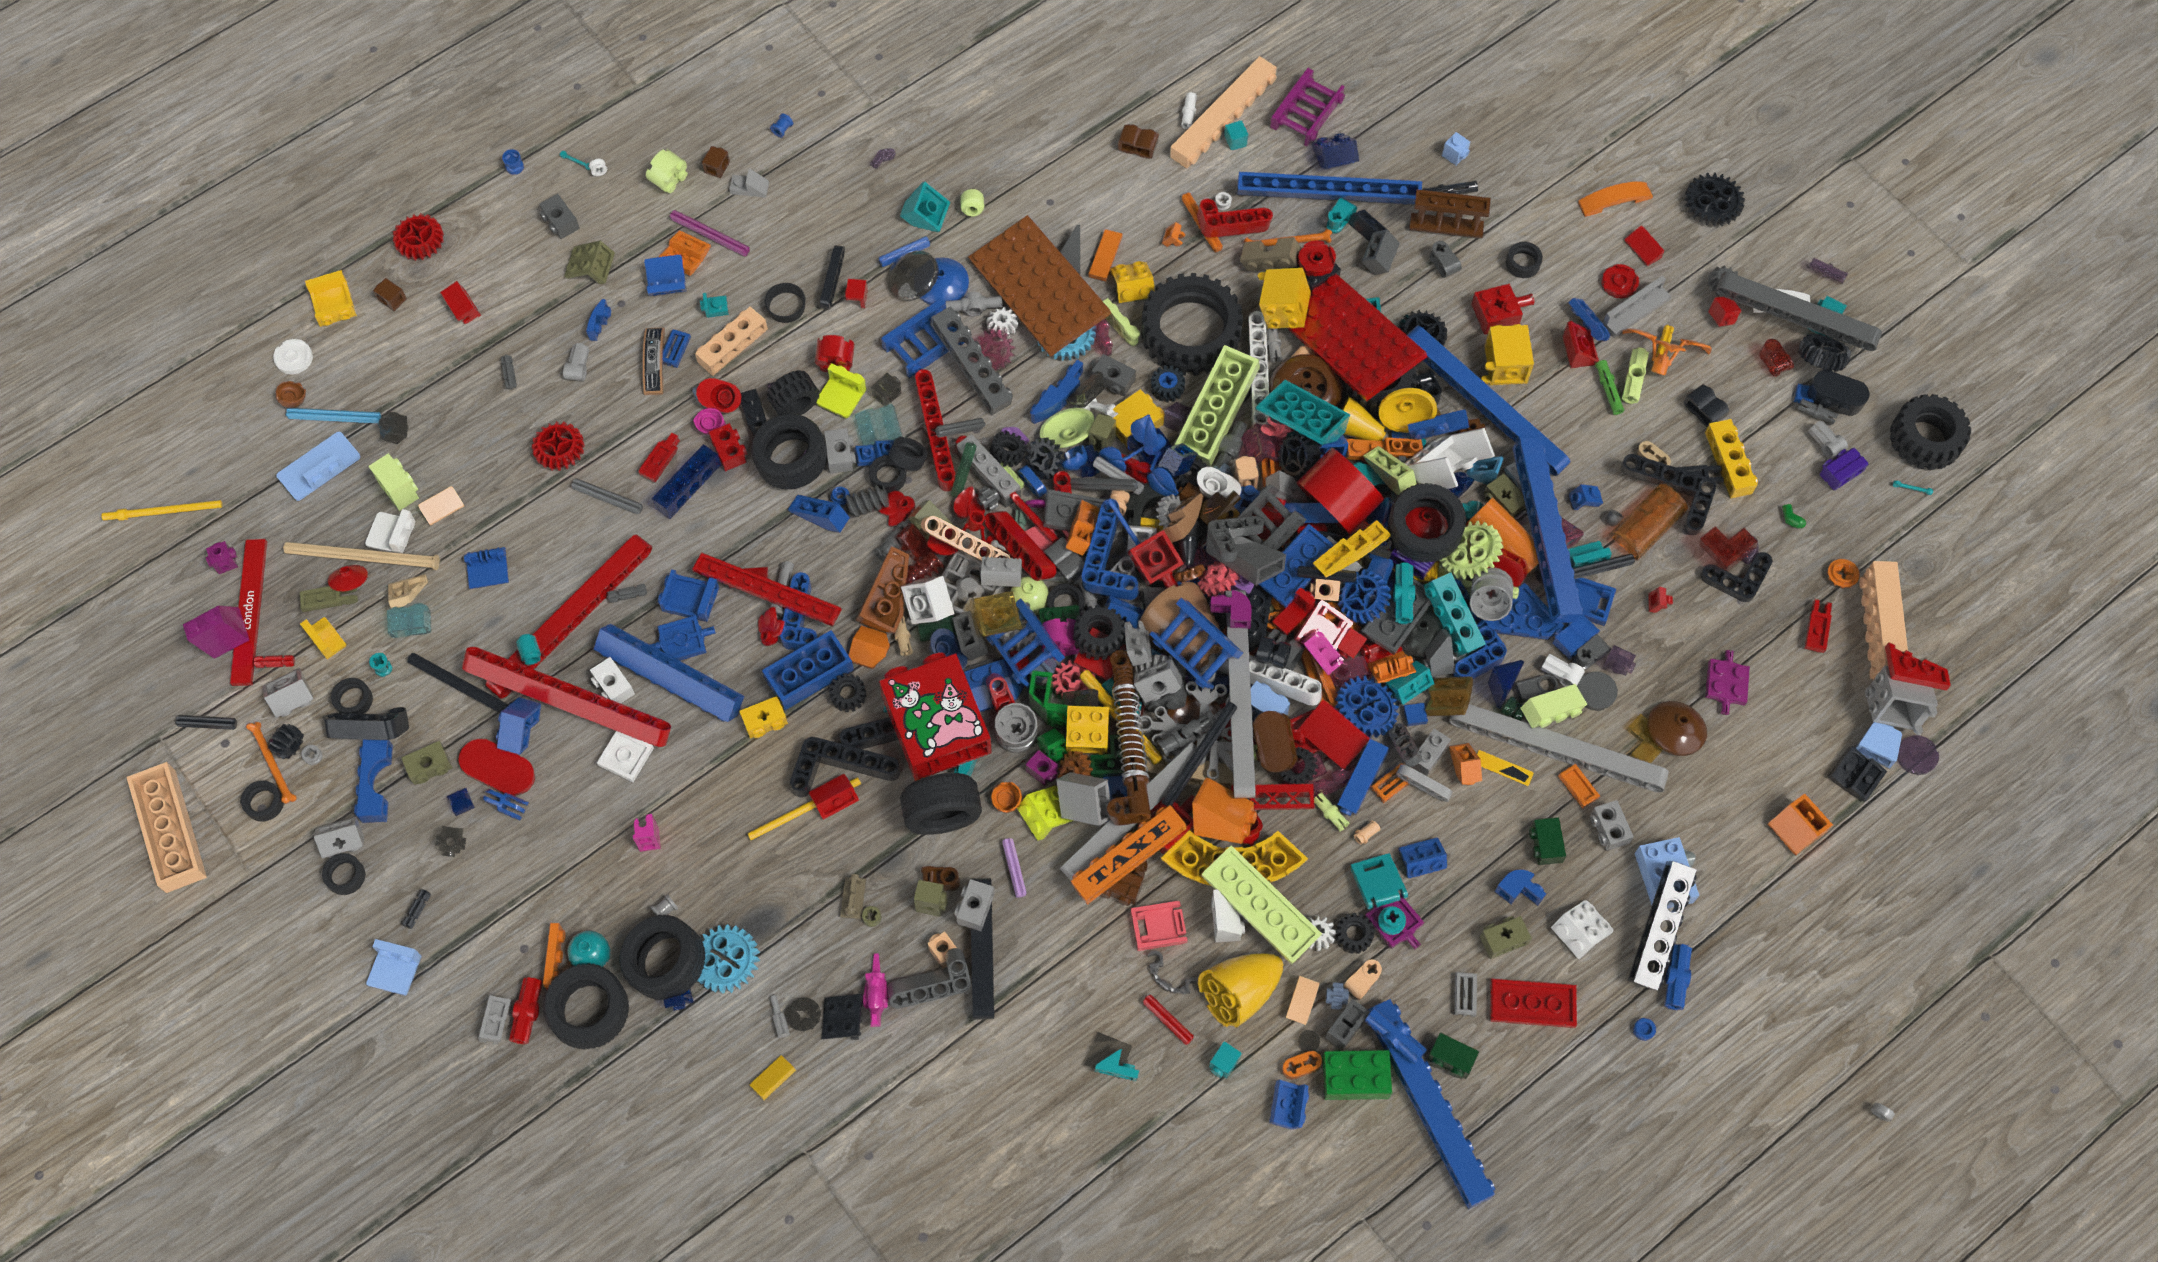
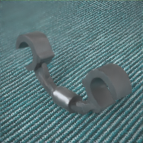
M1154 950L1148 953V957L1157 956L1160 959L1158 963L1150 964V971L1154 974V979L1159 986L1167 992L1181 993L1183 995L1190 994L1189 984L1193 982L1198 984V978L1192 977L1186 979V985L1180 989L1172 987V984L1165 979L1161 980L1157 975L1158 968L1164 965L1162 954Z

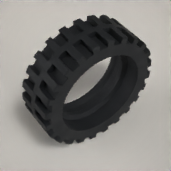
M1184 273L1178 274L1176 279L1172 277L1166 278L1164 285L1161 282L1156 285V292L1151 290L1148 294V301L1145 300L1142 311L1141 337L1144 339L1143 345L1145 349H1149V356L1152 359L1155 357L1158 359L1157 364L1161 367L1164 364L1168 366V369H1170V366H1173V370L1177 367L1179 371L1183 372V375H1186V372H1193V376H1198L1200 371H1205L1208 374L1211 373L1224 345L1235 350L1238 349L1243 323L1241 304H1237L1238 297L1236 294H1230L1231 288L1228 285L1225 287L1221 286V280L1217 278L1215 281L1210 280L1209 275L1206 274L1203 277L1196 276L1197 273H1191V276L1184 277ZM1199 303L1217 312L1222 318L1224 325L1222 334L1214 341L1200 346H1186L1172 341L1162 332L1160 319L1164 312L1175 305Z

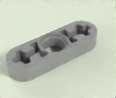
M1400 765L1396 773L1400 779L1443 802H1448L1453 793L1449 788L1409 766Z

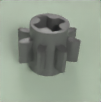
M985 486L978 491L979 494L976 500L983 510L987 508L992 511L999 506L997 503H999L1000 496L995 488H987Z

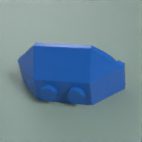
M1005 659L964 672L980 712L994 708L986 686V679L989 675L997 673L1005 679L1014 701L1017 700L1025 687L1022 682L1018 684L1012 677L1014 672ZM995 680L992 683V688H998L1001 685V680Z

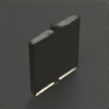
M1097 1032L1093 1045L1089 1047L1090 1052L1085 1065L1095 1069L1096 1064L1120 1049L1122 1051L1119 1066H1122L1123 1063L1128 1064L1127 1059L1132 1045Z

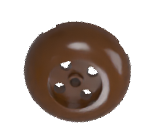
M1311 354L1292 356L1283 361L1270 378L1269 394L1284 380H1287L1338 408L1342 405L1344 398L1342 378L1319 356ZM1303 373L1310 374V378H1304ZM1317 386L1324 387V391H1318Z

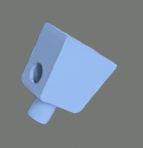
M1873 722L1855 748L1866 758H1873L1880 765L1890 769L1897 761L1902 733L1894 729V726Z

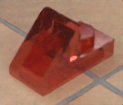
M909 523L897 536L903 545L901 550L909 554V557L922 566L935 553L927 546V541L914 524Z

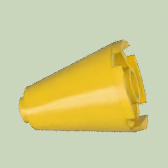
M1348 397L1341 410L1351 414L1344 435L1360 440L1382 441L1386 434L1384 431L1385 427L1355 399Z

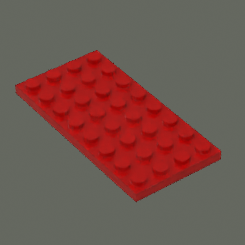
M1337 274L1329 277L1326 282L1319 287H1315L1311 292L1304 327L1287 328L1315 355L1321 357L1339 377L1366 401L1427 358L1426 351Z

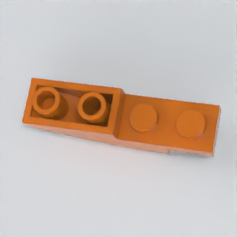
M1388 437L1383 441L1346 439L1349 443L1346 459L1361 460L1364 464L1368 463L1363 455L1378 446L1394 457L1406 456L1408 459L1423 449L1422 440Z

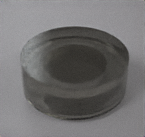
M1306 1030L1299 1036L1298 1045L1304 1052L1316 1051L1320 1045V1037L1316 1032Z

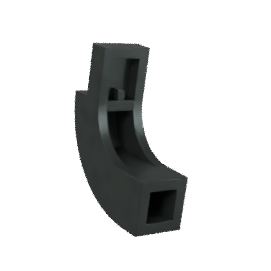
M1174 480L1175 486L1177 488V480ZM1149 483L1144 484L1141 494L1133 493L1128 502L1126 518H1129V525L1140 526L1141 517L1145 511L1152 506L1158 505L1161 498L1166 496L1155 492Z

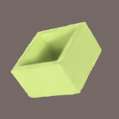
M388 453L369 465L379 485L399 511L419 499L416 493L418 488L409 473L404 471L397 458L393 459Z

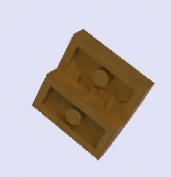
M1435 678L1434 684L1429 689L1431 699L1425 709L1427 716L1465 715L1471 698L1473 678Z

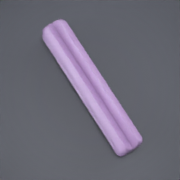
M1012 838L1004 839L1002 843L1015 896L1021 898L1026 896V889L1014 841Z

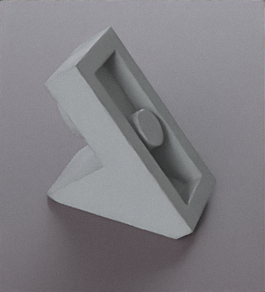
M749 169L747 176H732L729 189L730 194L766 198L769 180Z

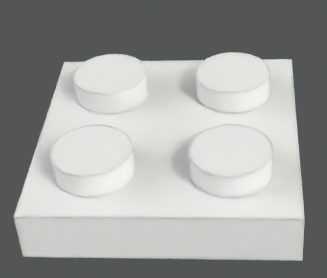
M616 731L597 764L616 775L634 782L654 747L651 744Z

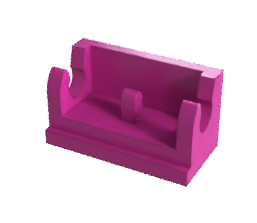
M1319 628L1301 641L1327 675L1331 674L1343 663V658Z
M646 815V826L644 827L639 826V820L636 818L634 821L635 834L633 839L639 851L661 849L659 827L653 815Z

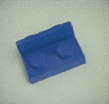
M1438 837L1399 847V854L1406 866L1408 878L1418 877L1447 868V854Z

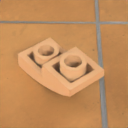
M1299 975L1285 1017L1306 1025L1320 983Z

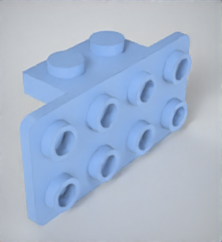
M336 432L279 471L276 476L296 501H300L358 461L361 456L341 432Z

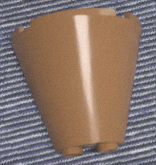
M1182 582L1179 587L1173 585L1164 590L1149 604L1140 621L1143 622L1146 631H1149L1151 648L1167 656L1171 654L1164 647L1160 649L1153 643L1154 638L1150 633L1153 631L1161 635L1180 613L1179 610L1181 608L1176 604L1180 598L1188 600L1221 631L1203 592L1193 582ZM1191 617L1185 618L1166 641L1175 648L1194 626L1193 623L1195 621ZM1205 630L1199 631L1181 652V655L1189 661L1206 642L1209 634ZM1218 643L1214 644L1196 664L1195 668L1200 671L1202 667L1207 666L1210 655L1219 653L1223 647Z

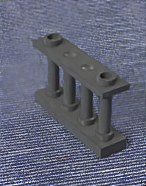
M1269 484L1260 491V495L1238 518L1250 516L1262 518L1265 527L1271 532V536L1266 541H1263L1258 535H1248V537L1254 542L1278 550L1307 519L1297 511L1290 513L1275 497L1279 490ZM1268 502L1285 518L1279 527H1276L1261 511Z

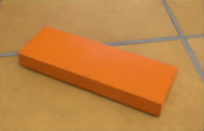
M1105 229L1089 272L1090 278L1107 281L1123 237L1122 233Z

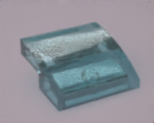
M893 404L877 410L871 407L855 414L863 446L874 445L875 441H895L898 437H903Z

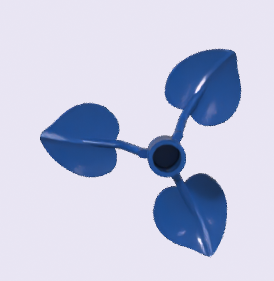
M1150 414L1135 420L1130 427L1133 437L1138 442L1143 443V447L1123 458L1121 452L1115 447H1105L1099 452V457L1123 472L1126 471L1124 461H1127L1144 450L1148 455H1155L1150 468L1152 473L1147 475L1149 485L1155 492L1164 496L1172 494L1176 496L1179 494L1170 473L1163 468H1155L1157 460L1162 454L1160 450L1166 445V440L1161 434L1156 433Z

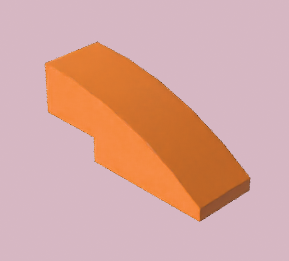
M1083 500L1080 502L1065 548L1082 556L1085 554L1096 526L1099 512L1098 507Z

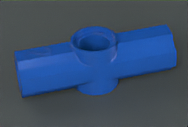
M1675 944L1672 947L1671 961L1666 972L1665 983L1667 984L1664 1006L1671 1010L1684 1009L1686 990L1691 980V970H1689L1692 948L1685 944Z
M1378 1006L1365 1019V1022L1381 1035L1382 1040L1390 1048L1397 1049L1413 1064L1418 1062L1427 1051L1424 1046L1410 1035L1409 1030L1402 1023L1391 1019Z

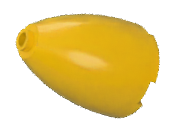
M1247 954L1225 960L1205 970L1199 975L1198 987L1199 992H1204L1209 1003L1206 1007L1225 1027L1231 1025L1237 1028L1250 1019L1270 998L1283 973V961L1274 954Z

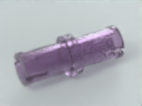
M1813 257L1808 266L1809 269L1811 268L1823 274V277L1827 278L1828 276L1842 284L1848 275V272L1833 267L1832 263L1827 264Z

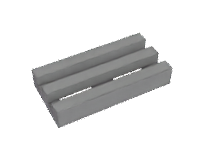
M1456 972L1454 1015H1471V1017H1475L1477 1008V974ZM1460 977L1463 978V1009H1460ZM1468 978H1472L1471 1010H1467Z

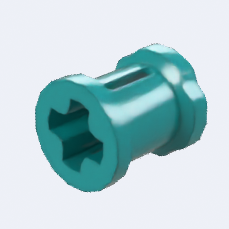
M375 653L369 660L370 666L378 676L385 677L392 672L393 667L385 654Z

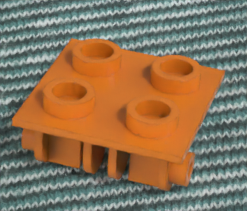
M1404 651L1366 664L1377 683L1388 682L1416 672L1412 665V656H1407Z

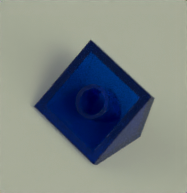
M1518 660L1494 666L1488 680V685L1497 708L1501 709L1519 676L1524 661Z

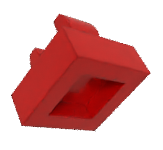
M1659 586L1648 594L1649 612L1657 613L1661 609H1666L1667 604H1673V597L1666 595V588Z

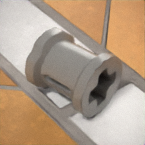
M668 894L656 906L652 905L650 907L657 916L668 915L673 910H678V907Z

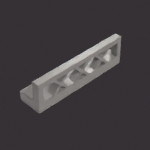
M1663 276L1659 277L1606 313L1603 324L1614 338L1670 300L1671 295L1663 288L1666 279Z

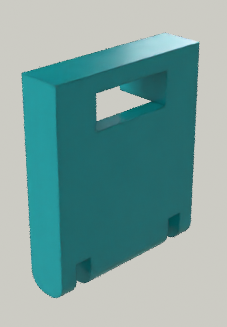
M1390 853L1351 864L1350 870L1368 909L1373 908L1371 899H1374L1376 907L1400 901L1398 891H1400L1403 899L1408 898V892ZM1377 865H1381V867H1379V868L1372 869V870H1369V871H1366V872H1365V870H1364V869L1371 868V867H1374V866H1377Z

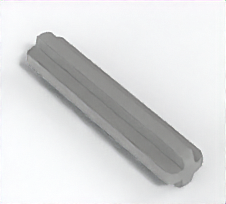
M1097 457L1093 462L1095 468L1112 479H1134L1101 457ZM1138 482V489H1136V491H1133L1138 495L1141 494V492L1144 489V485L1140 482Z

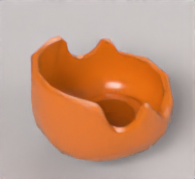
M1013 782L999 783L992 790V804L1000 812L1009 813L1015 811L1022 801L1020 788Z

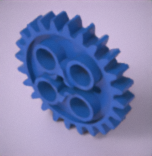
M1356 676L1354 680L1350 678L1337 691L1335 708L1340 709L1339 712L1362 732L1366 733L1368 737L1374 735L1377 738L1380 734L1384 736L1387 731L1389 732L1393 728V725L1397 722L1396 718L1399 716L1396 712L1399 706L1393 705L1397 699L1391 698L1393 692L1386 691L1387 685L1381 687V683H1374V677L1369 681L1366 676L1362 679L1359 676ZM1380 700V701H1378V702H1375L1372 706H1369V705H1371L1374 701ZM1362 707L1364 708L1363 710H1361V712L1354 714L1355 712L1360 711Z

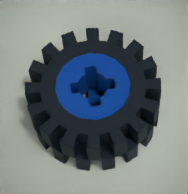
M1167 365L1163 366V370L1159 367L1151 377L1152 394H1155L1154 397L1156 399L1160 397L1159 401L1163 402V399H1166V403H1169V399H1172V402L1176 401V398L1180 399L1185 390V376L1183 377V372H1179L1177 367L1173 370V366H1170V369H1167Z

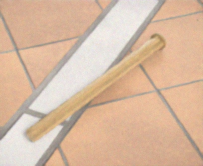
M286 542L283 546L284 553L427 567L433 568V570H438L440 563L439 555L425 556Z

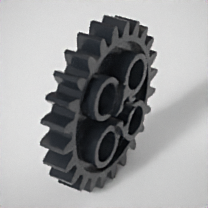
M1714 172L1713 176L1706 173L1705 178L1699 175L1698 179L1694 178L1692 183H1689L1685 192L1684 201H1687L1685 207H1690L1688 213L1694 212L1693 218L1699 217V222L1705 220L1706 225L1709 222H1712L1713 227L1716 226V223L1723 226L1724 222L1729 225L1731 220L1736 221L1737 216H1740L1745 206L1744 192H1739L1741 186L1735 187L1737 181L1730 182V177L1724 179L1723 174L1717 177L1716 172Z

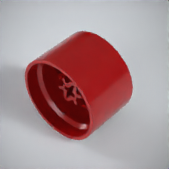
M1332 447L1296 482L1313 503H1321L1336 518L1338 523L1335 524L1349 535L1384 501L1383 496L1350 461Z

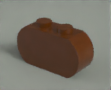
M1265 711L1258 715L1253 723V740L1257 742L1258 747L1256 750L1257 760L1267 771L1286 772L1296 764L1298 759L1290 718L1282 712Z

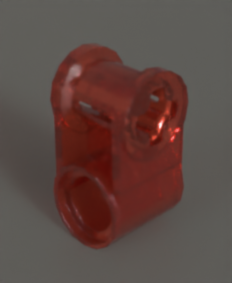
M1768 339L1764 343L1759 356L1772 376L1777 377L1781 372L1793 369L1794 363L1792 358L1786 353L1778 340Z

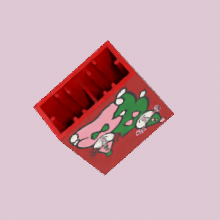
M944 653L932 654L923 660L922 666L908 670L905 666L895 667L884 675L885 679L879 681L882 699L915 781L992 753L990 735L956 654L947 657Z

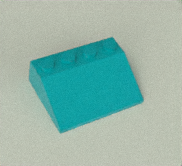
M1287 380L1279 384L1256 406V409L1322 445L1337 441L1345 433L1351 415Z

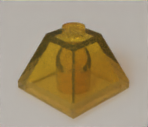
M1013 591L975 598L973 600L972 608L982 637L1022 629Z

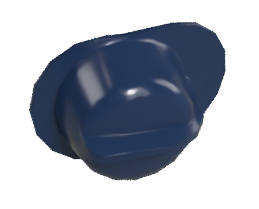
M944 628L933 632L929 645L930 655L944 653L947 657L956 654L964 670L968 663L967 656L961 652L959 641L954 633Z

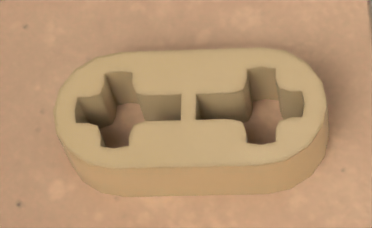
M1644 441L1640 443L1637 455L1657 462L1664 461V464L1667 465L1671 464L1670 457L1652 442ZM1646 449H1649V450H1650L1649 452H1646V453L1643 452V450H1646Z

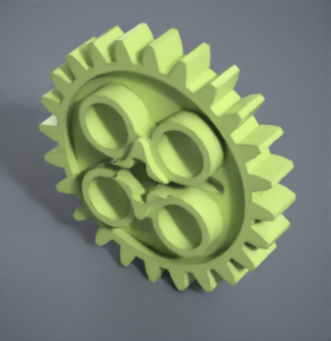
M1470 521L1464 529L1457 548L1449 556L1440 560L1445 571L1451 572L1456 578L1461 575L1463 580H1465L1467 575H1469L1473 579L1474 574L1480 577L1482 571L1488 573V567L1494 568L1493 561H1500L1497 556L1503 554L1500 550L1504 548L1501 543L1503 540L1497 529H1494L1492 525L1488 526L1486 522L1481 525L1479 521L1473 525Z

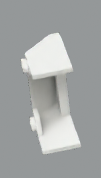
M1485 428L1440 437L1432 441L1404 464L1414 471L1418 484L1432 483L1433 485L1437 484L1449 489L1458 486L1453 473L1455 470L1460 468L1468 470L1473 467L1476 461L1493 458L1495 455Z

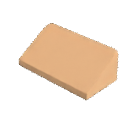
M451 486L420 503L418 507L431 526L463 508L464 504Z

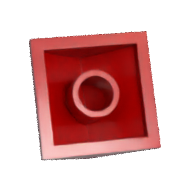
M1572 321L1567 322L1562 337L1570 368L1594 366L1599 362L1591 331Z

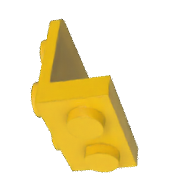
M1136 261L1133 264H1119L1111 268V273L1116 283L1119 303L1147 299L1151 290L1155 292L1154 278L1146 262Z

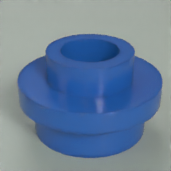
M836 487L831 492V500L834 503H839V505H845L847 503L846 495L850 497V493L844 487Z

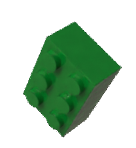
M1389 1050L1324 1052L1322 1063L1325 1100L1390 1099L1392 1095Z

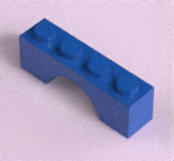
M363 739V746H360L359 749L361 765L358 766V776L360 781L356 786L358 804H355L354 813L362 823L387 822L388 801L383 795L374 791V780L383 768L392 764L393 745L389 740Z

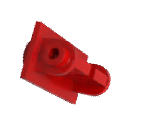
M1374 642L1367 643L1360 649L1366 664L1393 655ZM1400 647L1396 653L1402 652V647Z

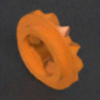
M1847 559L1833 561L1827 571L1829 580L1834 583V586L1838 585L1842 589L1845 587L1851 588L1858 582L1860 577L1857 566ZM1842 569L1844 571V574L1846 575L1844 579L1842 578L1841 574H1838L1841 572Z

